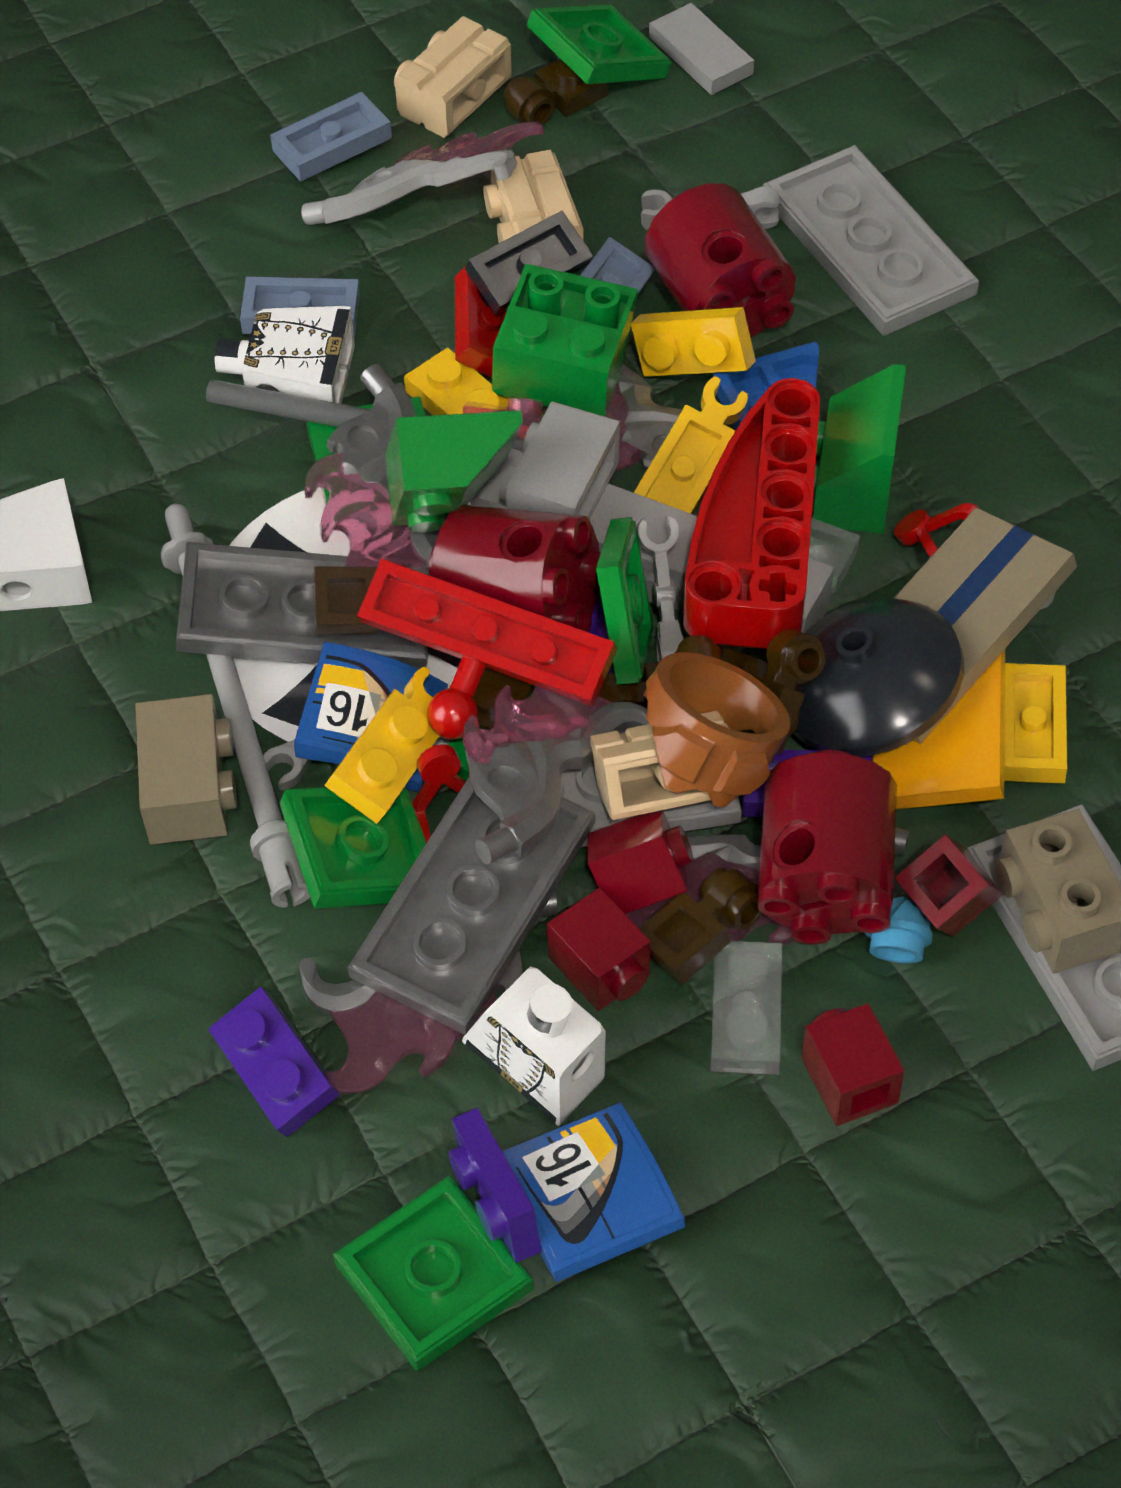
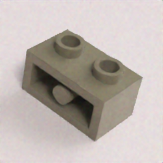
M212 694L135 703L140 811L150 845L227 836L226 810L237 809L233 770L223 771V757L234 755L229 718L218 719Z
M1078 808L1006 830L1000 859L995 861L996 878L1003 894L1007 898L1014 897L1023 914L1022 924L1028 944L1034 952L1042 951L1052 973L1055 974L1121 953V885L1080 809Z

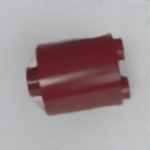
M706 183L688 189L667 202L653 218L645 235V253L682 311L743 307L750 338L766 328L780 327L791 318L794 313L791 299L795 293L796 276L789 263L737 189L725 183Z
M461 505L448 515L439 530L429 559V574L443 581L590 632L592 613L600 589L596 567L601 551L599 550L595 531L587 516Z
M830 749L792 757L779 762L770 770V776L765 782L758 909L779 924L790 927L791 937L795 941L817 945L828 942L831 939V934L858 931L879 933L886 931L890 927L894 888L897 784L889 771L873 761L840 750Z

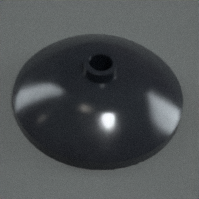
M895 598L872 599L850 604L837 609L817 621L805 633L815 636L821 642L826 657L825 666L816 678L805 684L797 683L794 690L805 694V697L799 709V721L794 735L816 750H840L859 757L893 750L924 734L951 707L963 680V651L950 623L937 611L928 606L910 600Z

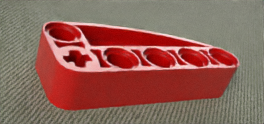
M786 378L773 383L746 414L730 438L713 471L700 505L691 539L685 576L683 624L690 636H707L715 644L767 648L770 641L780 632L787 629L802 630L807 589L820 411L819 392L812 384L805 380Z

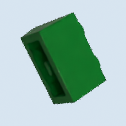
M526 263L493 346L492 391L500 396L549 407L551 402H556L606 417L620 377L638 289Z

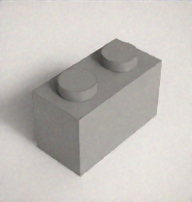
M551 402L540 424L533 422L528 428L523 443V455L518 465H509L503 475L499 498L506 502V509L583 515L590 519L619 463L620 421Z

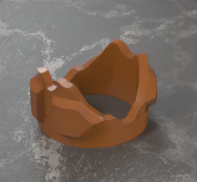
M690 652L667 655L659 662L655 672L646 680V690L643 695L648 699L646 718L652 726L664 785L667 789L677 794L697 789L708 793L714 806L726 807L739 795L751 794L764 784L770 776L769 765L772 763L790 729V718L786 708L768 687L749 673L730 663L711 656ZM718 711L729 728L721 726L701 714ZM753 730L755 734L744 733L739 731Z

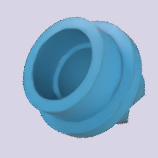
M907 897L893 898L891 924L886 931L865 933L871 939L870 954L879 959L895 963L920 962L923 959L924 947L932 943L933 932L930 929V920L917 904Z

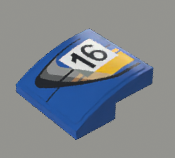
M324 642L294 740L295 757L340 764L392 691L396 689L404 695L405 686L419 669L370 651ZM431 674L428 675L423 683L425 691L432 697L441 690L448 689L447 683ZM418 768L406 783L407 790L419 792L424 785V780Z
M621 1102L502 1151L534 1208L542 1250L539 1255L555 1282L686 1227L684 1216L662 1171Z

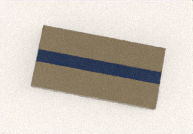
M975 508L894 597L895 599L918 602L942 615L954 629L964 656V675L956 699L944 716L928 731L914 739V741L921 744L1072 574L1077 568L1074 553L981 509Z

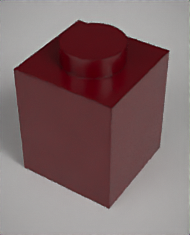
M663 810L636 815L588 833V866L598 887L607 894L624 914L688 891L686 865L694 862L693 852L682 826L678 825L671 828Z
M946 834L895 877L897 882L936 929L953 937L1003 895V892L964 846Z
M600 887L547 923L548 958L597 1011H600L615 999L624 1001L632 997L646 983L650 975L651 941Z
M869 1003L850 1010L845 1008L831 1009L819 1015L811 1024L806 1025L801 1059L836 1127L899 1103L905 1071Z

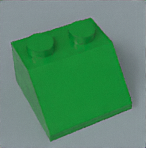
M893 364L830 397L827 421L819 420L816 456H821L820 466L815 465L813 526L884 534L906 365Z
M522 410L396 418L385 455L392 526L408 525V529L412 532L440 530L448 515L459 506L468 505L507 460L523 423Z

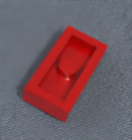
M465 267L455 276V360L492 378L493 346L507 310L498 315L494 314L466 272Z

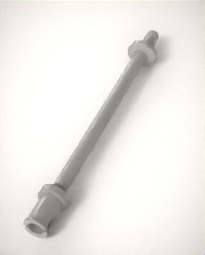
M175 503L169 505L165 511V520L171 541L163 546L160 554L163 566L174 573L182 574L183 577L186 542L214 543L211 538L206 537L203 533L194 532L187 509L183 505ZM206 654L224 716L230 720L234 749L258 825V829L250 839L253 857L263 864L271 891L272 903L278 907H287L288 902L284 891L289 889L292 904L297 906L307 901L310 895L286 822L283 821L233 656Z

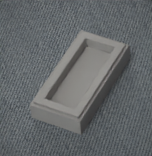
M692 3L649 23V38L710 95L753 75L754 59Z

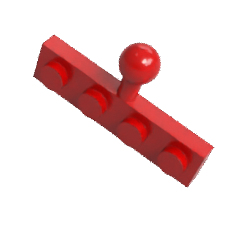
M382 558L357 614L362 623L461 658L450 688L435 694L427 708V719L430 727L436 734L446 739L462 738L474 729L478 720V708L473 697L485 668L594 707L618 649L614 641Z

